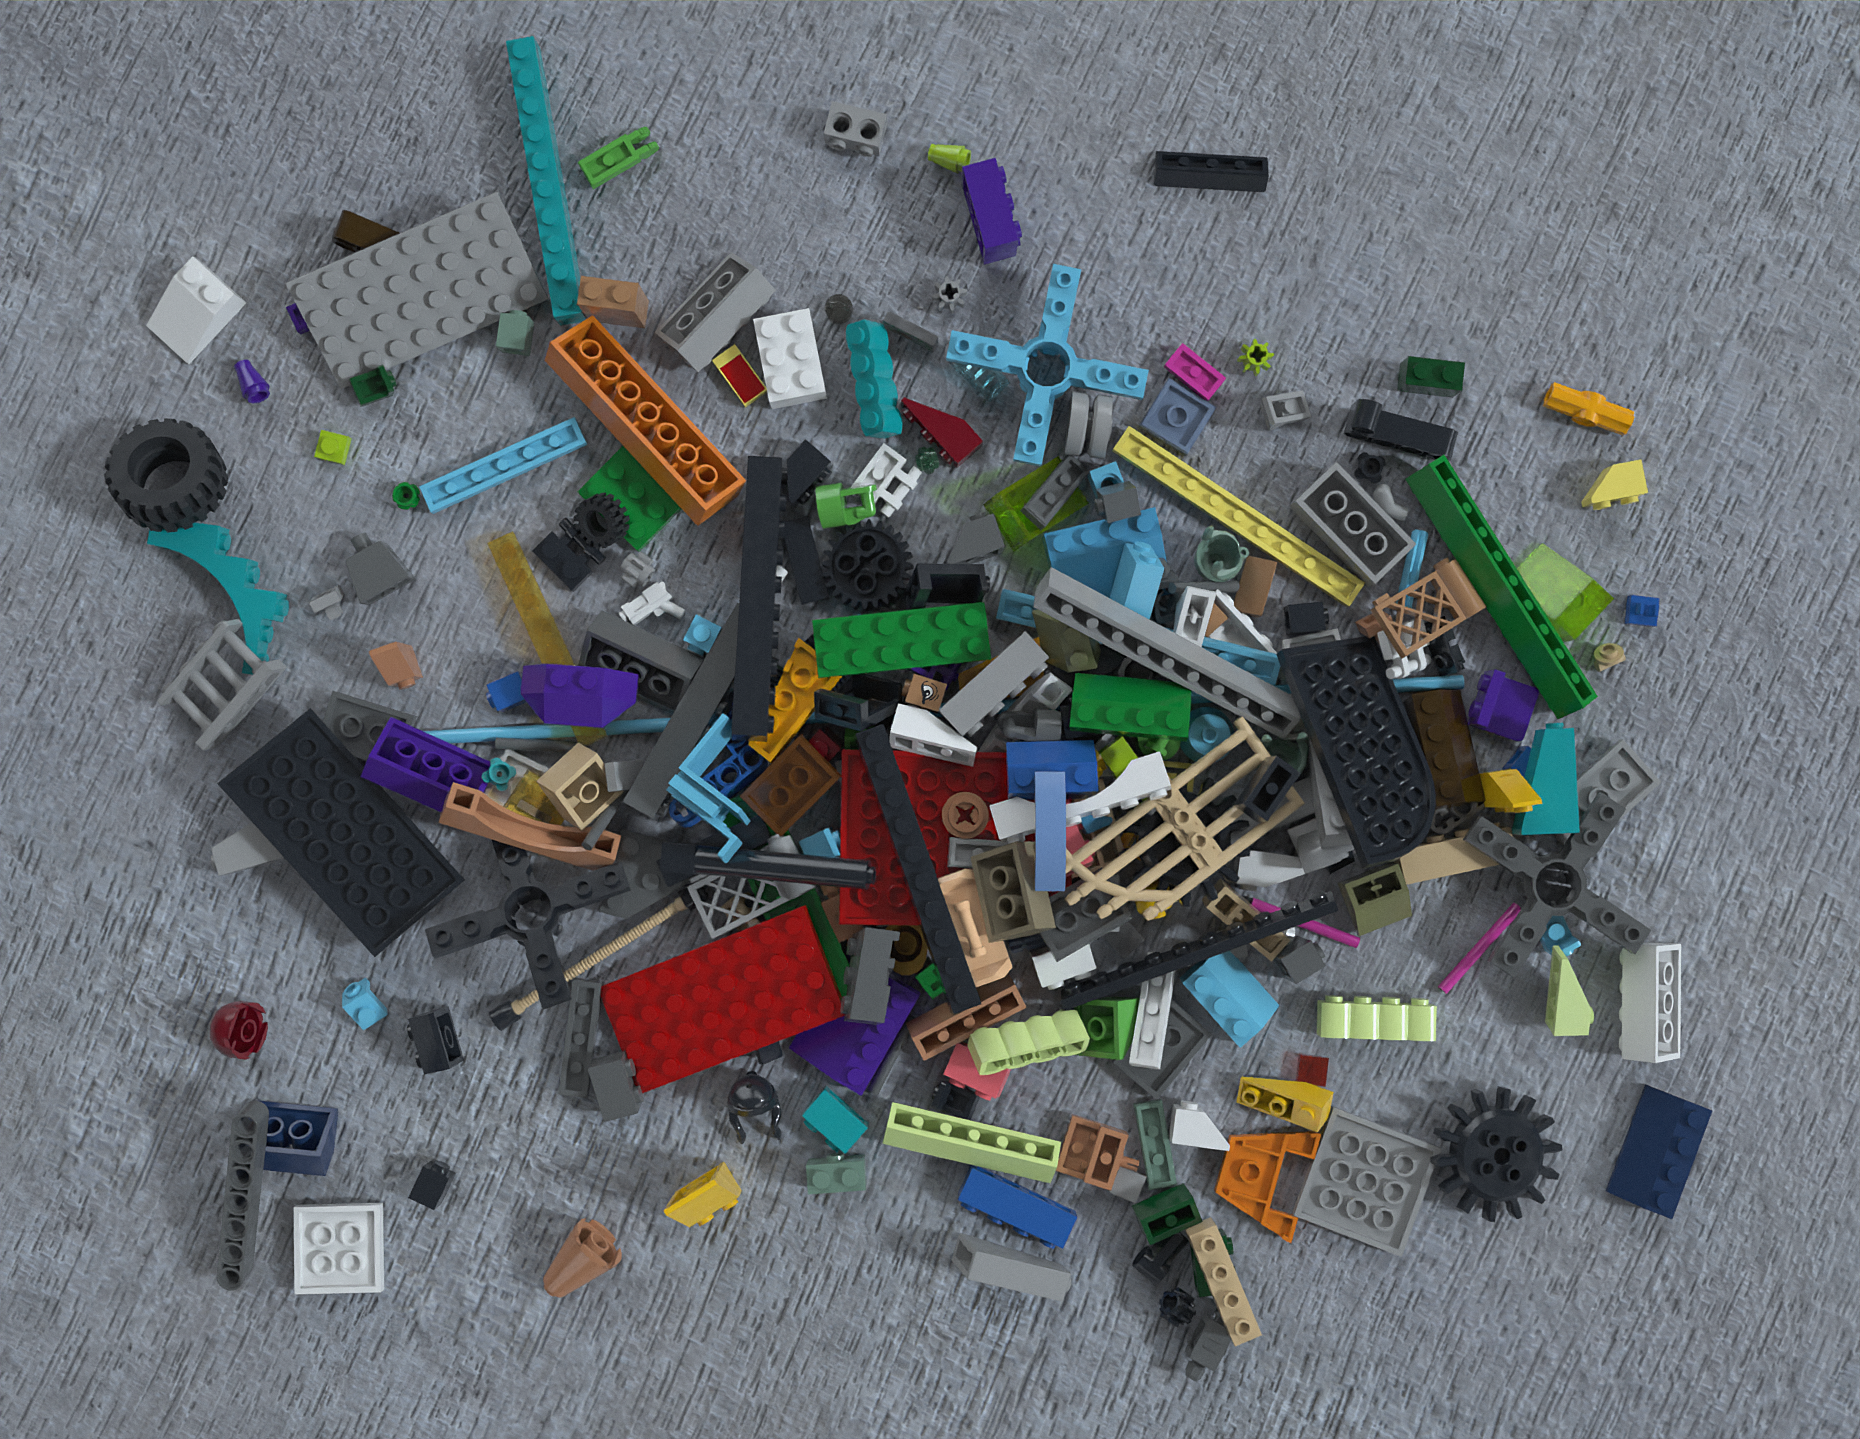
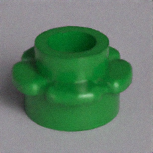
M402 482L393 490V501L402 510H408L410 507L414 508L420 502V490L414 484L410 485L408 482ZM408 493L409 498L405 499L404 495Z

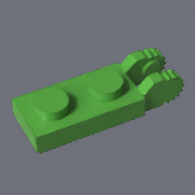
M641 127L629 135L624 134L578 161V165L593 190L658 151L659 146L654 141L637 150L633 147L634 144L642 142V140H645L651 132L648 127Z

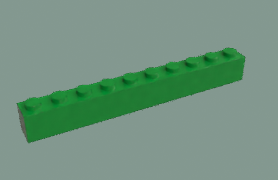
M1446 456L1439 457L1407 477L1405 480L1409 484L1411 491L1416 495L1426 515L1435 525L1442 540L1447 544L1483 600L1487 611L1492 615L1503 636L1513 648L1518 660L1525 667L1532 678V682L1537 686L1556 718H1563L1585 708L1598 697Z

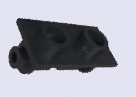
M1426 622L1424 623L1426 632L1431 634L1433 623ZM1452 628L1430 641V645H1428L1439 676L1450 675L1465 669L1463 665L1465 660L1459 645L1456 644L1450 647L1448 642L1456 639Z

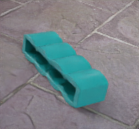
M865 319L848 324L846 327V341L852 352L850 359L851 371L857 380L855 396L861 408V429L867 437L886 439L899 435L902 432L903 424L901 413L896 407L898 392L892 380L893 362L890 354L887 352L889 344L887 330L882 323Z

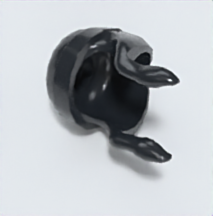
M749 1071L746 1076L736 1080L728 1095L729 1121L737 1133V1140L742 1145L746 1140V1133L742 1128L738 1115L753 1117L770 1110L771 1133L773 1137L780 1140L782 1131L778 1127V1123L781 1118V1107L777 1092L766 1078L757 1075L755 1071Z

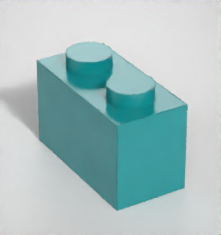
M827 1085L802 1114V1117L805 1118L804 1124L812 1132H821L827 1138L825 1142L835 1152L841 1150L844 1154L848 1152L869 1126V1122Z

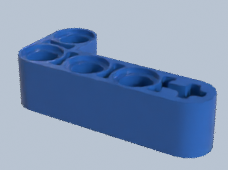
M730 739L726 746L733 755L702 778L728 799L757 779L768 767V760L748 745L749 741L732 744ZM751 756H760V760L756 765H747V761ZM728 773H737V777L733 782H724V778ZM673 799L669 805L671 818L681 827H691L702 820L687 807L685 808L688 814L683 817L680 810L685 806L676 799Z

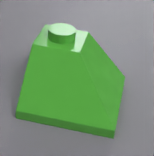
M1101 997L1074 1007V1010L1078 1011L1090 1038L1087 1049L1075 1055L1115 1060L1124 1059L1133 1042L1140 998Z

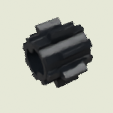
M1179 1287L1176 1290L1171 1289V1292L1165 1291L1163 1293L1164 1296L1159 1300L1161 1305L1159 1309L1162 1312L1160 1316L1175 1327H1178L1179 1324L1184 1325V1323L1189 1324L1192 1322L1193 1315H1196V1310H1194L1196 1306L1194 1303L1195 1298Z

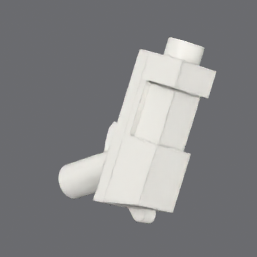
M656 582L644 590L643 594L632 602H627L621 606L623 611L619 615L624 621L630 620L633 625H636L652 613L658 617L667 612L681 620L686 610L670 602L674 597L666 591L664 582Z

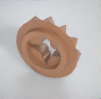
M960 792L951 796L942 809V822L947 831L952 835L964 839L972 838L980 834L986 827L988 809L985 802L976 794ZM956 806L964 811L972 806L974 807L970 814L974 825L966 820L958 825L956 824L960 817Z

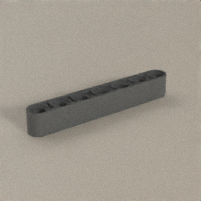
M257 1100L247 1102L235 1116L231 1125L217 1266V1282L219 1286L228 1291H234L243 1284L251 1272L254 1263L269 1120L267 1106Z

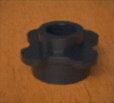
M1366 452L1359 454L1357 458L1359 461L1358 468L1354 471L1355 478L1358 480L1368 479L1374 484L1380 482L1385 459L1382 456L1369 455ZM1367 466H1372V470H1368Z

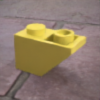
M1642 460L1614 464L1603 469L1582 500V508L1593 506V510H1600L1611 507L1610 502L1620 501L1621 505L1639 502L1638 497L1648 493Z

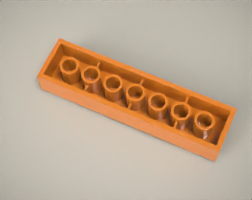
M593 315L549 343L544 361L697 526L738 497L746 482L744 477Z

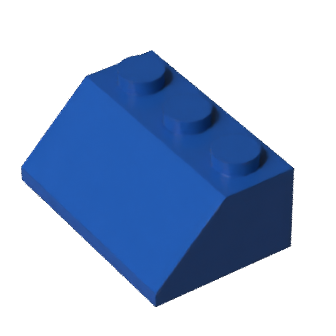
M1093 740L1006 742L1008 800L1015 797L1035 800V771H1065L1066 799H1088L1097 795L1098 772Z

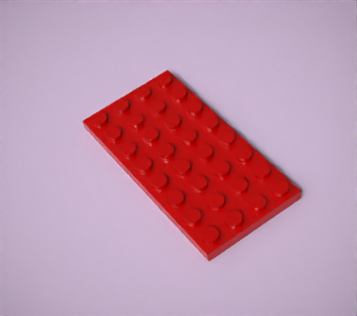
M806 905L605 984L601 987L600 995L622 1052L626 1051L627 1058L632 1059L634 1062L636 1075L632 1076L635 1086L640 1085L642 1093L846 1015L841 1013L842 996Z

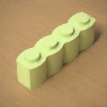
M1325 995V1000H1318L1317 1035L1325 1038L1436 1041L1437 1006L1429 1004V999L1411 998V1003H1400V998L1382 997V1002H1371V997L1354 996V1001H1343V996Z
M1062 1009L1055 1012L1052 1016H1032L1026 1022L1008 1021L999 1028H979L970 1034L968 1048L979 1075H989L1006 1068L1015 1069L1033 1062H1046L1059 1056L1079 1054L1087 1049L1090 1038L1078 1011Z

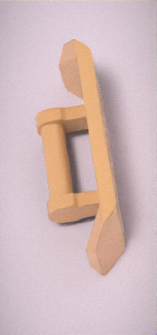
M964 869L939 878L938 881L975 987L1004 978L1012 969V964L1004 941L989 943L973 870Z

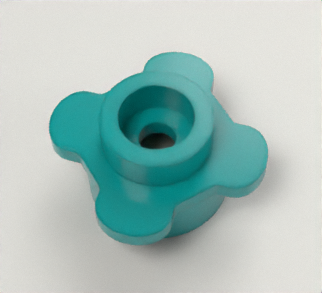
M493 758L490 761L488 771L482 774V780L485 783L495 785L498 791H505L508 788L509 780L515 777L516 769L503 762L500 758ZM500 772L502 776L498 777L496 773Z

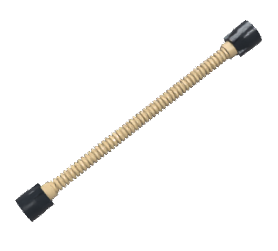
M686 887L678 892L680 896L673 903L639 925H636L627 933L625 932L624 935L622 934L615 941L609 942L593 954H590V956H587V958H584V960L565 970L566 981L569 982L579 974H582V972H585L594 964L607 958L610 954L612 955L613 952L615 953L616 950L618 951L619 948L621 949L628 942L631 943V940L634 941L647 931H650V929H653V927H656V925H659V923H662V921L678 913V911H684L687 908L690 911L695 909L696 905L688 888ZM704 887L697 889L701 901L706 902L710 899ZM535 989L525 997H522V999H517L513 1002L507 1000L491 1010L489 1015L494 1025L502 1031L521 1019L520 1014L525 1011L526 1007L528 1008L529 1005L531 1006L532 1003L534 1004L539 1000L537 990Z

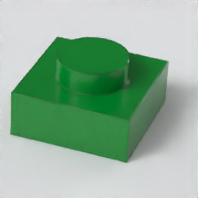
M933 962L915 976L932 999L943 992Z

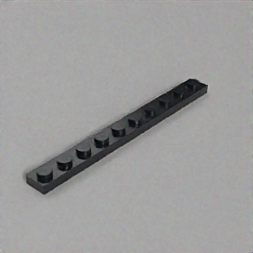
M1325 891L1316 892L1309 896L1308 900L1299 903L1296 901L1289 902L1278 911L1259 913L1254 916L1253 920L1245 923H1232L1226 927V930L1218 933L1207 932L1198 938L1199 940L1190 943L1180 942L1169 951L1150 953L1144 960L1136 963L1131 961L1123 963L1117 970L1109 973L1106 971L1098 972L1090 980L1081 983L1079 981L1071 982L1061 990L1060 1001L1064 1010L1074 1008L1339 911L1332 891L1327 893Z

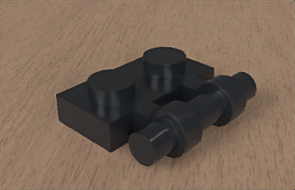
M566 517L559 523L565 534L559 538L551 531L532 552L574 592L593 573L586 563L592 559L597 565H600L606 557L599 551L600 547L595 548L594 543L588 545L586 543L587 537L581 538L579 536L582 531L581 529L576 530L575 525L577 523L573 524ZM573 541L583 549L579 556L568 547Z

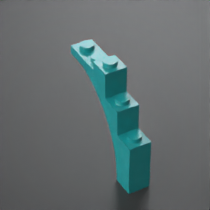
M195 522L193 523L194 527L186 530L181 527L178 528L177 532L167 533L163 528L162 532L150 531L149 529L148 545L184 554L206 568L221 583L232 599L243 623L246 646L261 661L268 662V643L272 641L274 634L273 627L271 626L272 621L283 623L284 617L287 616L289 611V601L286 594L254 589L255 584L258 583L260 578L259 562L246 558L226 556V551L231 546V536L229 534L230 530L221 526ZM244 660L242 673L254 675L252 667Z

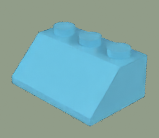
M1230 951L1197 962L1180 977L1181 982L1240 1048L1265 1026L1279 1007V1004Z

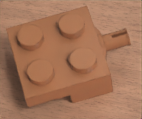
M1072 1114L1059 1153L1056 1171L1083 1179L1085 1183L1111 1191L1119 1168L1123 1167L1136 1172L1139 1160L1123 1156L1129 1136L1126 1131Z

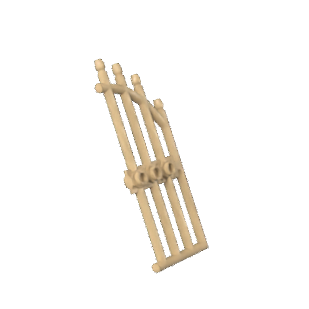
M1243 716L1233 722L1238 731L1171 780L1168 776L1172 789L1166 791L1167 796L1156 800H1150V797H1147V799L1075 853L1071 854L1066 848V873L1072 870L1085 881L1077 887L1076 891H1072L1065 898L1069 906L1076 904L1080 901L1081 897H1085L1094 889L1114 896L1107 904L1102 905L1097 910L1096 914L1100 919L1108 917L1113 910H1117L1127 901L1155 902L1154 906L1147 908L1142 915L1147 921L1152 920L1158 916L1159 912L1162 913L1305 804L1294 787L1291 786L1285 795L1289 800L1286 804L1275 811L1267 822L1259 823L1224 851L1218 846L1213 836L1244 813L1234 806L1206 828L1195 814L1262 764L1266 757H1271ZM1246 740L1255 754L1188 804L1178 789L1242 741ZM1153 808L1157 810L1165 821L1095 875L1081 864L1082 861ZM1171 831L1182 845L1126 888L1106 881ZM1188 855L1199 869L1171 891L1145 890L1147 886Z

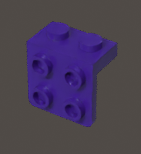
M1496 669L1485 671L1477 684L1478 693L1476 699L1472 702L1468 711V725L1516 742L1522 741L1539 695L1538 689L1506 678L1505 672Z

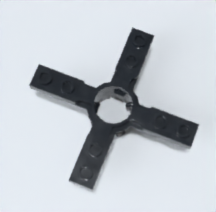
M492 840L508 891L502 896L497 908L488 911L479 910L425 929L431 954L436 959L507 934L514 940H518L517 942L525 947L526 957L541 1007L547 1009L572 1000L553 935L558 937L562 931L563 926L558 923H562V914L631 891L622 862L620 861L565 880L563 885L551 888L546 883L535 880L525 849ZM539 899L542 902L548 901L550 903L549 916L542 925L531 930H520L517 928L516 920L512 919V917L515 918L516 912L520 909L517 903L524 905L529 901Z

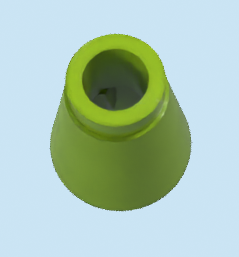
M931 144L929 148L928 161H932L956 174L962 172V166L970 164L971 150L965 149L964 145Z

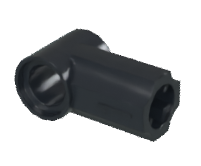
M1179 1232L1150 1246L1147 1245L1137 1254L1132 1266L1156 1285L1166 1276L1171 1267L1170 1263L1189 1240Z

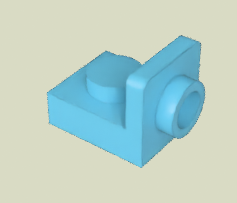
M1552 916L1546 925L1547 930L1541 937L1540 942L1544 950L1552 955V947L1559 945L1567 957L1574 952V949L1580 947L1581 943L1579 939L1572 936L1563 916Z

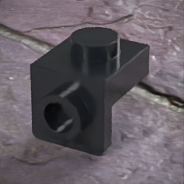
M942 1081L933 1091L931 1108L944 1110L955 1117L971 1121L980 1097L966 1087L960 1088L949 1081Z

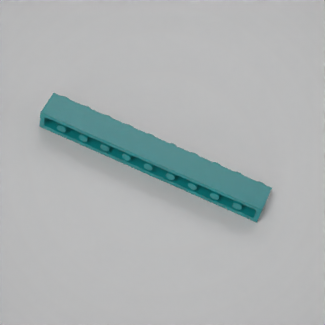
M534 36L507 40L506 46L553 317L560 326L579 323L586 320L587 317L577 305L581 278L541 49Z

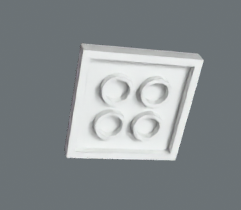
M383 1203L296 1205L294 1207L295 1294L374 1293L384 1290Z

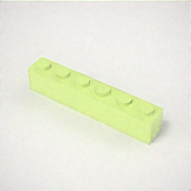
M894 1102L891 1105L883 1144L1046 1183H1051L1056 1172L1061 1145L1059 1141Z

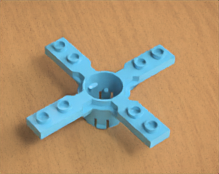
M1053 264L1039 336L1029 340L1023 347L1009 344L1008 341L954 330L951 332L946 361L1017 375L1021 389L1027 393L1013 458L1015 462L1041 467L1054 400L1061 397L1070 386L1138 400L1143 399L1149 370L1097 359L1086 360L1077 358L1073 348L1066 342L1081 269ZM1038 350L1043 352V354L1052 356L1060 354L1059 358L1065 365L1064 380L1054 386H1041L1034 383L1026 372L1029 358L1031 356L1036 357Z

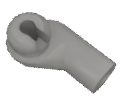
M1378 485L1373 493L1374 501L1391 518L1404 521L1408 508L1394 503L1389 485Z

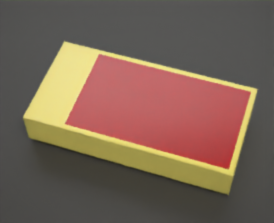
M735 344L712 360L745 408L767 393V388Z

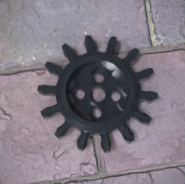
M1206 778L1202 782L1197 795L1188 793V783L1178 790L1189 804L1212 787L1214 779ZM1235 795L1224 797L1218 805L1210 802L1195 814L1206 828L1222 816L1227 809L1232 807L1237 798ZM1153 808L1141 817L1138 825L1132 824L1122 832L1135 834L1137 843L1165 821L1157 810ZM1237 820L1213 836V839L1222 851L1232 845L1231 833L1243 831L1250 827L1249 821ZM1172 831L1166 835L1164 841H1158L1139 855L1144 866L1130 878L1131 883L1179 848L1174 842L1175 835ZM1124 848L1121 851H1119L1117 853L1118 857L1129 848ZM1246 848L1236 857L1250 856L1251 850ZM1188 855L1182 860L1180 865H1175L1158 878L1159 882L1154 890H1167L1169 885L1178 886L1199 869ZM1223 865L1200 883L1204 895L1210 901L1218 899L1217 890L1210 880L1217 873L1222 875L1226 881L1237 883L1240 879L1237 873L1226 865ZM1190 891L1179 899L1181 907H1190L1192 899Z
M1498 1086L1495 1106H1488L1483 1091L1473 1089L1471 1090V1097L1476 1109L1475 1111L1467 1115L1464 1109L1454 1104H1450L1447 1107L1451 1115L1459 1121L1454 1133L1445 1128L1434 1129L1433 1134L1443 1141L1450 1142L1449 1154L1430 1157V1162L1438 1167L1451 1166L1454 1173L1443 1180L1438 1187L1441 1191L1449 1194L1462 1185L1466 1191L1456 1207L1469 1214L1477 1199L1481 1197L1484 1199L1482 1218L1495 1222L1498 1202H1505L1509 1215L1520 1219L1522 1218V1211L1517 1198L1526 1193L1530 1199L1543 1204L1545 1202L1544 1196L1534 1187L1539 1175L1547 1179L1558 1180L1560 1174L1553 1168L1543 1166V1160L1546 1153L1563 1151L1562 1144L1550 1140L1542 1142L1539 1133L1554 1124L1555 1121L1552 1117L1545 1114L1532 1122L1529 1121L1527 1116L1537 1100L1525 1094L1513 1111L1509 1109L1511 1089ZM1495 1135V1142L1490 1144L1489 1138ZM1521 1141L1520 1149L1517 1150L1516 1144ZM1504 1148L1506 1152L1505 1159L1500 1163H1496L1494 1153L1497 1149ZM1488 1163V1164H1489V1169H1488V1171H1487V1172H1483V1166H1484V1164ZM1515 1169L1514 1175L1510 1178L1511 1170Z

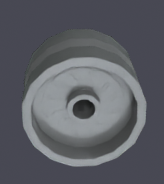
M1072 391L1066 425L1064 454L1079 456L1083 450L1084 440L1088 439L1087 453L1089 457L1105 458L1113 421L1112 396L1098 394L1094 398L1092 411L1089 412V397L1087 393Z

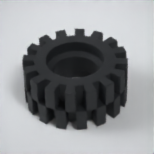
M597 493L582 501L575 509V512L578 514L574 516V521H579L575 528L582 531L579 536L581 538L587 537L586 543L588 545L594 543L595 548H606L621 540L627 534L625 531L630 526L626 524L630 520L629 515L624 516V512L627 511L626 507L620 508L621 501L619 499L613 501L614 495L612 494L606 496V493ZM596 511L601 513L606 519L608 530L599 524L596 518Z

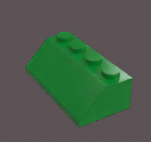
M1075 673L1070 731L1187 741L1191 690L1171 681Z

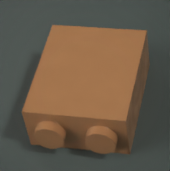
M581 276L577 305L587 318L593 315L600 323L637 328L646 327L649 300L639 283Z

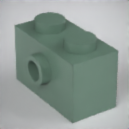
M831 1153L823 1158H809L806 1164L808 1195L866 1190L865 1154L844 1156L843 1153Z

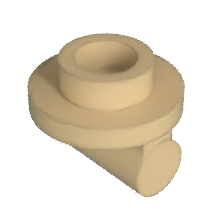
M1614 643L1600 645L1594 651V666L1598 672H1601L1625 661L1626 657L1623 648Z

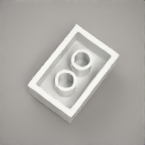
M809 308L753 319L771 408L776 409L827 399Z

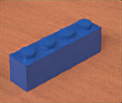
M970 1165L958 1192V1200L961 1201L960 1205L972 1212H976L977 1209L987 1213V1218L997 1224H1003L1004 1221L1013 1225L1015 1232L1026 1237L1032 1234L1040 1238L1039 1242L1052 1249L1055 1246L1064 1248L1077 1219L1075 1210L979 1166Z

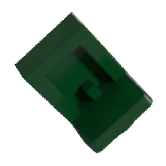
M383 364L377 366L376 370L349 378V383L360 407L392 397L394 393L393 387L397 386L391 370L386 371Z

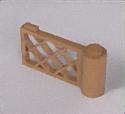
M1448 557L1433 566L1435 569L1433 573L1391 598L1386 593L1372 602L1375 607L1370 611L1401 659L1486 607L1456 559L1451 562ZM1429 581L1437 591L1436 598L1425 594L1426 583ZM1406 595L1417 599L1416 610L1405 607ZM1424 601L1435 605L1434 616L1422 612ZM1387 607L1396 610V621L1388 620L1382 609ZM1441 608L1448 609L1455 620L1450 622L1441 619ZM1403 613L1415 617L1413 628L1402 625ZM1421 619L1433 623L1431 634L1420 631ZM1401 632L1412 635L1411 647H1405L1400 639Z

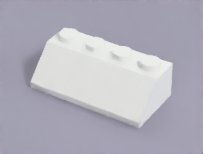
M1643 943L1636 954L1630 953L1623 948L1620 952V963L1623 966L1622 978L1619 984L1620 992L1622 993V1006L1619 1011V1019L1622 1022V1035L1619 1039L1622 1059L1658 1063L1680 1058L1681 944Z

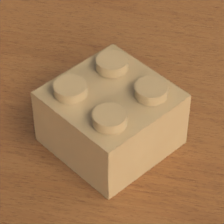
M579 742L536 781L562 818L581 831L623 793V791L608 792L605 764L596 752Z

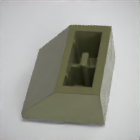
M1389 862L1337 883L1358 936L1412 916L1409 890L1397 863Z

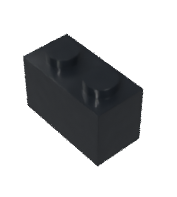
M1278 756L1266 757L1234 803V806L1256 822H1267L1300 775V772Z

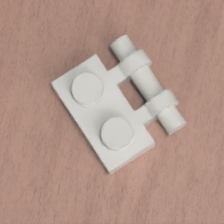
M883 443L851 487L876 484L877 490L873 491L874 501L876 503L881 498L886 502L880 512L889 518L894 510L898 511L903 503L901 501L909 490H914L918 484L916 481L922 472L913 466L909 473L906 474L901 468L907 460ZM896 478L901 483L894 493L891 494L886 489L893 479Z
M1414 619L1404 622L1402 625L1413 628ZM1421 619L1420 631L1426 632L1424 621ZM1384 631L1377 633L1384 660L1392 659L1394 663L1391 668L1386 670V675L1389 679L1404 678L1411 671L1419 672L1431 663V657L1428 654H1424L1423 647L1430 645L1429 642L1409 654V659H1407V656L1401 659ZM1401 632L1400 639L1406 648L1411 647L1412 635Z

